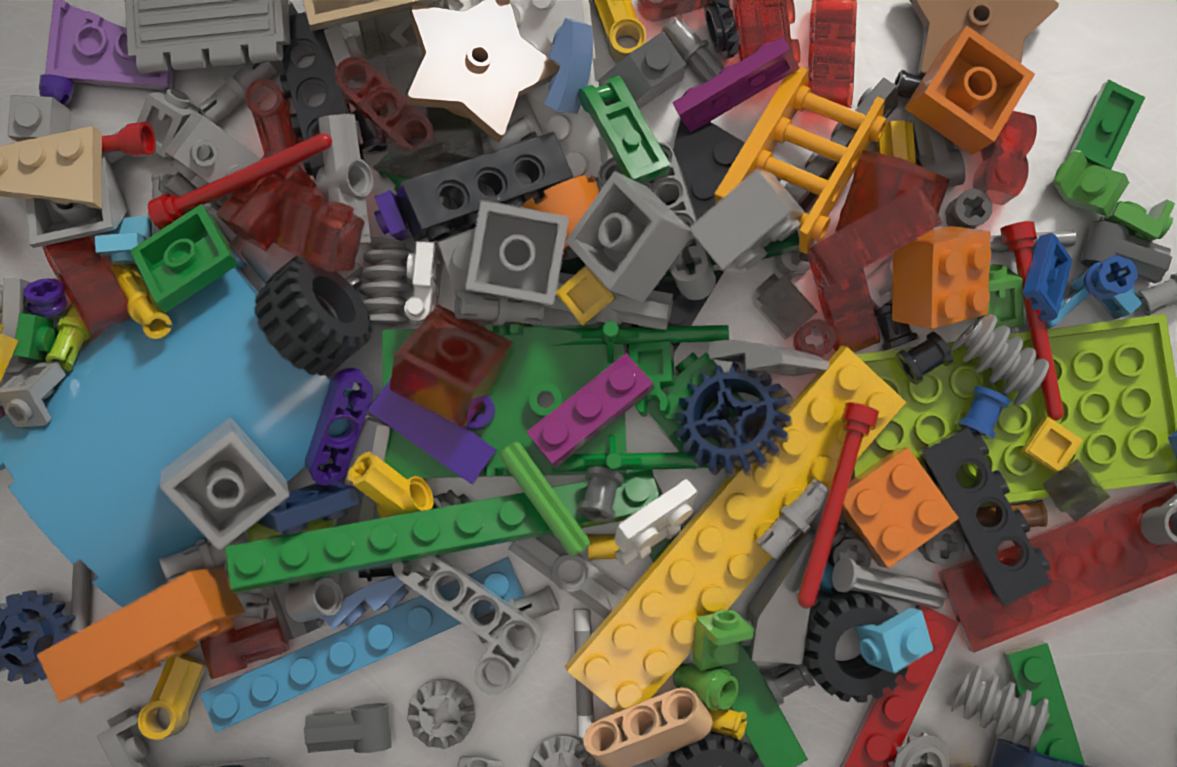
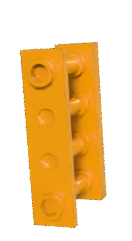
M799 66L800 69L783 79L716 190L715 205L756 169L773 173L776 178L819 195L810 213H804L797 219L801 224L798 228L800 229L799 251L807 254L814 241L821 242L826 235L831 221L828 216L871 141L878 142L887 125V118L883 117L885 99L878 96L865 115L812 94L811 88L808 87V69ZM806 109L854 128L857 132L849 146L845 147L793 126L792 118L797 110L802 112ZM787 141L839 163L830 179L826 180L773 158L772 152L778 142L783 144Z

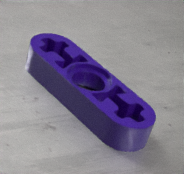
M357 368L342 369L332 378L305 458L307 470L312 479L320 485L329 486L331 483L339 482L345 476L373 397L374 390L372 384L365 374ZM354 383H357L360 387L359 390H352L349 397H347L344 390L352 389ZM338 419L349 420V427L344 433L340 435H330L328 433L329 427L334 421ZM331 456L334 463L327 464L324 470H321L319 464H326Z

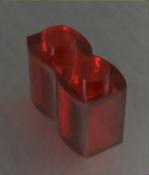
M1013 111L996 140L981 150L983 161L974 174L972 188L985 192L993 204L1005 205L1021 193L1027 182L1029 165L1026 155L1033 147L1037 134V123L1034 115Z
M299 186L297 191H283L273 242L287 251L301 255L306 261L330 272L353 270L365 224L361 217L353 213L354 208L341 202H329L323 198L324 193L311 187Z

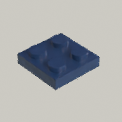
M335 482L329 484V486L314 483L290 491L289 497L256 523L276 532H282V535L301 532L308 528L307 522L322 517L323 521H329L347 515V508L360 504L357 489L354 486Z

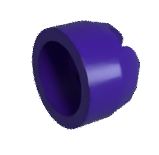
M43 74L40 75L39 94L42 97H53L65 106L73 96L75 82L67 77Z

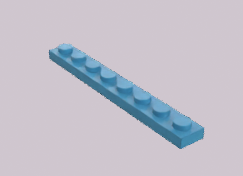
M509 556L468 574L505 601L511 598L516 600L525 596ZM457 580L441 586V593L446 599L452 601L459 595L460 585ZM420 595L395 606L392 610L388 609L349 628L200 693L213 728L215 732H218L462 623ZM480 601L476 606L475 615L476 617L495 608L489 601Z

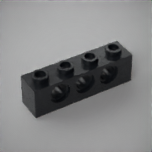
M306 12L289 16L290 45H283L282 62L286 74L280 75V82L286 99H293L296 113L290 114L294 132L297 138L303 137L305 141L320 134L318 118L328 115L352 114L341 71L336 67L324 30L328 28L311 31ZM306 54L315 55V59L310 66L305 68L297 67L298 61L302 56ZM316 92L326 93L322 104L316 107L308 106V100L312 94ZM358 137L360 160H363L365 162L364 155L361 153L360 150L361 144ZM323 152L302 161L308 177L313 176L316 180L318 170L325 166Z
M553 131L403 181L395 197L414 241L416 242L428 237L429 242H435L453 233V228L466 224L468 229L476 227L481 200L520 208L531 198L533 200L544 198L546 196L545 190L570 180L574 176ZM515 171L526 173L530 177L531 183L528 184L520 181ZM478 184L490 186L495 196L484 195L479 190ZM446 196L452 198L456 202L458 209H447L441 204L439 197Z
M961 428L917 450L931 480L959 517L954 524L961 534L994 600L1002 606H1006L1051 584L1046 574L1047 571L1051 570L1050 564L1043 551L1038 546L1033 548L1025 534L1030 531L1029 524L1019 508L1012 510L1005 496L1010 493L1009 487L999 470L992 472L986 461L985 456L990 453L982 436L978 432L972 434L969 428ZM968 463L975 469L976 479L971 486L964 488L957 482L956 472L962 464ZM990 502L996 509V517L992 523L983 526L977 520L976 512L982 503ZM1011 540L1016 547V555L1011 562L1002 564L997 557V549L1002 542Z

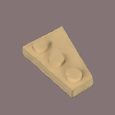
M88 126L1 145L0 196L27 200L33 198L49 199L59 204L69 205L72 202L85 204L90 208L102 209V133L94 126Z

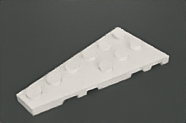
M510 0L520 37L547 58L553 47L554 34L562 26L565 18L585 22L592 26L589 0ZM593 39L592 65L587 86L594 85L596 88L599 87V82L595 81L593 59H596ZM550 59V60L553 61L555 64H557L559 67L561 66V64H559V63L555 62L554 60ZM550 82L526 93L543 134L554 131L572 171L573 178L586 175L587 179H589L593 175L596 181H598L600 166L608 160L606 143L590 114L583 109L582 105L578 114L559 112L545 105V100L549 94Z

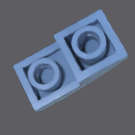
M565 18L562 26L554 34L553 47L548 58L561 64V66L549 83V94L544 104L556 111L578 114L581 106L579 89L588 85L593 57V30L591 25Z
M396 575L370 584L343 599L339 612L322 619L333 630L343 623L349 628L367 611L362 605L364 602H367L375 612L382 609L385 605L392 610L409 592L404 587L405 583L400 581Z

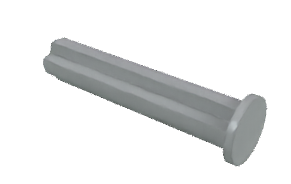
M846 557L841 558L836 563L832 573L833 586L839 592L845 593L855 590L934 609L942 608L944 600L948 598L947 591L943 590L940 584L856 565L854 560Z

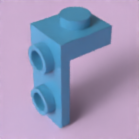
M1086 271L1072 281L1070 286L1074 290L1062 299L1057 319L1046 321L1047 329L1054 327L1089 295L1084 285ZM1112 273L1106 275L1109 283L1115 280ZM1134 287L1126 293L1117 294L1112 298H1095L1114 319L1130 315L1143 304L1135 296L1136 290Z

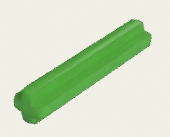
M514 442L504 448L500 453V459L567 553L574 557L584 551L590 545V540L519 442Z

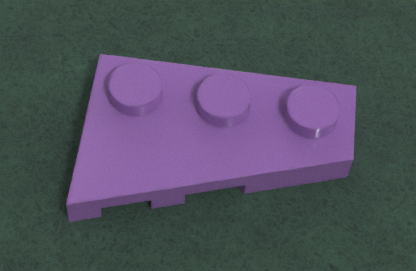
M53 0L45 74L67 77L75 83L160 90L172 89L174 73L172 65L170 71L142 74L138 71L136 59L128 56L126 28L107 21L90 11L86 12L74 7L64 0Z

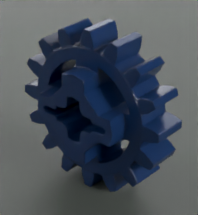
M36 590L24 591L21 595L17 593L6 596V603L0 604V672L9 670L7 681L13 682L22 678L24 684H30L38 681V679L41 681L48 679L37 654L79 632L69 630L68 624L75 619V615H63L62 611L67 603L63 600L51 604L53 593L46 592L38 595ZM36 630H39V632L33 635L31 639H29L25 643H22V640L29 637L28 635H30L32 632Z

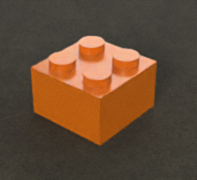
M966 25L944 44L905 109L967 153L974 155L996 140L1035 73Z
M947 226L893 237L892 321L934 329L987 315L990 300L991 231Z
M908 447L896 448L851 480L841 511V515L856 536L870 550L871 557L876 564L885 568L892 567L959 519Z

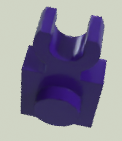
M388 190L375 196L379 210L374 211V215L383 234L390 233L392 237L400 241L412 237L395 194Z

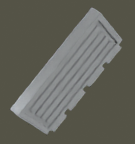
M125 0L128 56L136 59L137 69L141 74L170 71L171 65L174 70L206 68L209 66V57L214 67L246 64L248 61V51L252 63L281 61L283 59V45H290L288 0Z

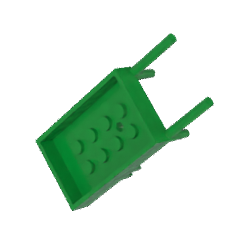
M608 321L604 325L521 326L519 324H510V326L484 325L476 328L382 330L383 388L391 377L394 376L457 422L459 421L455 416L454 407L456 400L461 394L466 391L477 390L491 397L496 410L492 422L482 429L466 427L497 449V452L479 477L512 476L500 459V453L514 442H519L543 476L586 475V471L590 467H604L620 474H627V470L702 469L694 463L695 455L687 456L685 452L626 453L625 413L556 468L552 466L526 432L624 355V344L659 341L691 343L729 340V325L668 326L667 330L649 327H623V324ZM545 392L552 394L554 397L553 404L547 408L541 407L538 404L539 396ZM474 398L472 405L465 406V414L472 416L469 419L471 422L477 421L478 415L485 414L486 405L482 406L479 404L482 400L480 398ZM390 427L384 462L404 478L409 479L413 476H419L420 478H462Z

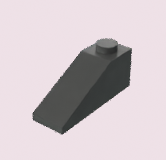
M661 32L628 54L602 76L598 82L599 86L605 84L606 79L619 75L640 109L682 81L687 65L665 33ZM611 101L604 102L606 106L614 104Z
M810 530L806 534L801 533L786 548L748 605L745 621L754 629L752 639L740 641V645L752 661L802 665L810 608H802L798 604L797 597L815 540V535Z

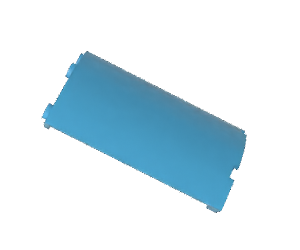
M233 248L231 252L238 266L167 311L166 315L170 318L172 325H168L171 330L166 336L159 339L148 337L144 333L141 324L135 322L129 312H127L80 351L73 369L65 372L66 376L53 387L54 392L48 398L42 400L52 417V420L47 425L17 428L7 415L0 419V470L7 468L14 479V482L8 486L10 491L56 548L73 565L79 559L84 562L97 575L92 583L122 608L168 583L159 560L160 558H165L197 545L196 541L204 538L205 542L208 541L207 537L160 488L161 470L224 421L232 417L285 477L287 482L306 467L305 458L333 377L329 373L324 376L319 374L311 375L303 369H297L287 359H283L278 354V351L269 344L266 335L261 331L257 323L259 319L254 312V307L256 306L254 300L259 292L242 270L247 264ZM353 387L352 389L344 390L347 397H349L352 390H355ZM338 419L330 425L328 433L330 435L344 433L349 427V420Z

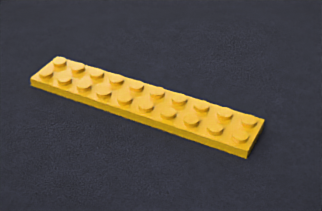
M841 346L828 360V369L818 372L793 403L790 404L791 408L785 413L791 416L792 425L783 428L788 433L789 440L786 443L775 442L781 451L779 457H773L767 453L764 456L768 463L766 469H762L758 462L750 464L752 468L751 476H746L742 468L737 467L735 477L733 479L727 477L565 665L568 673L616 712L651 699L694 649L696 617L714 614L718 610H728L772 559V556L756 540L776 522L782 514L780 510L785 505L790 506L805 491L814 478L828 490L830 489L846 431L843 430L844 422L841 421L845 403L863 404L880 412L875 429L870 430L867 437L863 436L857 459L906 403L901 396L848 347Z

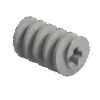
M370 237L371 243H367V245L376 250L365 252L363 259L373 266L363 268L361 275L372 283L363 284L359 287V292L370 298L363 300L370 316L369 321L372 325L396 326L407 323L409 318L398 313V308H403L407 299L400 296V292L413 290V285L402 280V276L407 275V265L404 264V259H408L409 253L416 252L406 248L405 242L400 240Z
M989 314L970 325L955 341L951 350L955 351L962 346H966L967 350L962 360L968 362L978 357L980 361L975 371L981 373L991 368L993 372L988 382L992 385L1004 379L1006 382L1001 394L1006 396L1014 390L1018 391L1019 393L1014 401V405L1019 406L1039 388L1047 374L1049 362L1043 358L1034 361L1036 351L1030 347L1021 350L1023 340L1018 336L1008 339L1010 328L1002 325L994 329L997 317Z
M977 666L966 676L951 708V712L956 710L961 704H964L965 719L969 720L977 712H980V726L982 728H986L993 720H996V735L1002 736L1008 729L1012 728V743L1017 745L1028 736L1030 737L1029 751L1033 752L1050 715L1048 713L1049 700L1043 697L1036 705L1032 706L1031 691L1026 690L1016 698L1015 683L1010 681L1000 690L998 689L999 676L994 673L984 682L982 681L983 668Z

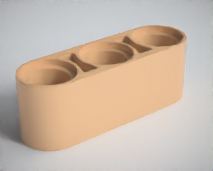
M678 688L595 721L585 732L584 746L603 767H633L703 739L711 730L713 724L712 716L693 691L687 688ZM692 711L687 718L682 719L687 712ZM653 726L647 734L643 735L649 727ZM611 742H613V744L611 745V747L608 748L607 750H605L606 747H607Z

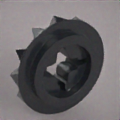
M707 0L708 4L704 6V15L713 48L717 53H721L724 59L735 57L739 50V35L729 0Z

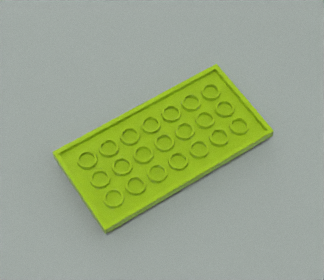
M1166 314L1047 329L1064 409V416L1055 422L1082 439L1083 442L1061 475L1052 474L1020 452L1042 418L1047 417L1041 385L1030 398L1019 406L1014 405L1019 392L1014 390L1007 394L1005 397L1010 399L1011 403L1008 408L1002 409L993 429L996 433L994 439L983 438L990 453L985 456V459L992 472L999 470L1009 487L1010 493L1005 495L1008 502L1176 481L1177 458L1168 440V436L1177 431V378ZM1030 332L1009 334L1008 339L1018 336L1023 340L1021 350L1028 347L1033 348ZM955 341L946 342L954 359L953 363L949 366L940 365L925 374L923 381L917 385L907 378L896 358L897 352L901 350L909 351L914 347L855 354L901 396L906 403L856 460L852 478L854 479L896 448L908 447L928 474L917 450L961 429L957 423L960 418H965L975 397L972 391L975 386H982L1001 394L1006 381L1001 379L991 385L988 380L993 370L988 368L981 373H977L975 370L980 359L975 357L968 362H964L962 359L967 347L962 346L952 351L951 349ZM965 463L957 469L956 480L964 488L971 486L976 479V472L970 464ZM984 502L979 507L993 504L990 502Z

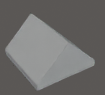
M102 153V209L90 208L80 203L70 202L69 205L55 203L49 199H26L29 245L36 248L116 230L128 210L108 156L105 153Z

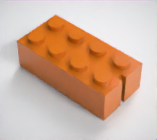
M224 567L190 571L40 652L37 656L58 702L77 698L79 704H82L97 696L101 698L125 686L124 681L134 676L139 678L162 666L160 661L171 656L174 658L195 649L198 647L197 641L208 636L211 638L232 629L235 627L233 619L246 612L237 593L233 594L230 589L229 577Z

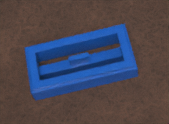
M1053 232L1039 236L1022 293L1026 299L1033 298L1031 306L1035 311L1041 309L1039 317L1043 322L1057 319L1073 261Z

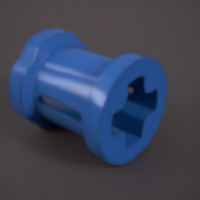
M1119 255L1111 256L1088 268L1084 275V285L1088 293L1095 298H1112L1117 294L1126 293L1134 287L1138 276L1137 269L1130 259H1125ZM1122 270H1125V271H1126V274H1123V275H1122V272H1121V271H1122ZM1112 273L1115 280L1109 283L1106 275Z
M975 386L972 391L975 395L965 418H960L957 424L961 428H969L972 434L978 432L982 438L993 440L996 435L993 431L1002 409L1008 408L1011 401L996 391L982 386Z

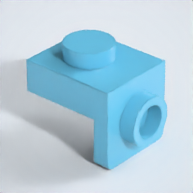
M147 216L123 218L116 230L109 231V235L95 236L96 253L110 259L112 264H135L136 262L130 250L152 236V223L148 221Z
M910 607L879 626L866 624L856 626L860 640L859 650L866 662L892 673L897 672L933 650L923 613L918 609Z

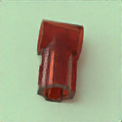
M258 79L252 82L246 90L245 101L248 108L252 111L265 158L298 144L299 140L291 123L290 100L286 99L283 90L272 80ZM268 94L277 95L276 104L271 109L260 110V102L264 96Z
M277 617L237 630L236 627H233L216 637L211 638L208 636L199 641L211 680L248 667L247 664L271 658L290 650L289 640H285Z

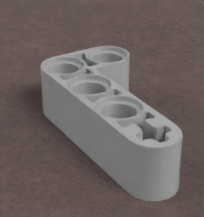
M658 142L671 165L669 172L666 175L642 184L647 186L665 205L672 200H677L675 203L667 205V207L690 228L697 221L682 171L671 146ZM614 157L609 158L600 166L598 179L602 187L614 171L622 174ZM693 235L669 269L681 294L687 299L699 300L710 295L714 290L716 279L707 250ZM694 262L696 273L690 275L686 264Z
M440 555L421 558L419 564L428 571H437L432 577L424 572L410 573L412 565L407 561L394 563L393 571L400 581L491 643L474 670V680L477 687L489 695H497L509 689L539 647L541 642L539 625L529 616ZM448 576L454 577L460 585L459 595L452 601L446 599L441 593L442 581ZM483 600L489 601L495 608V618L489 625L480 623L475 615L477 604ZM515 625H523L530 631L531 642L526 649H519L511 643L510 632ZM491 661L501 663L506 669L507 678L501 685L491 683L486 676V668Z

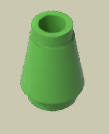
M683 663L679 665L674 673L673 682L675 687L690 689L706 707L713 711L729 709L736 700L738 681L727 669L710 668L700 670L696 665Z

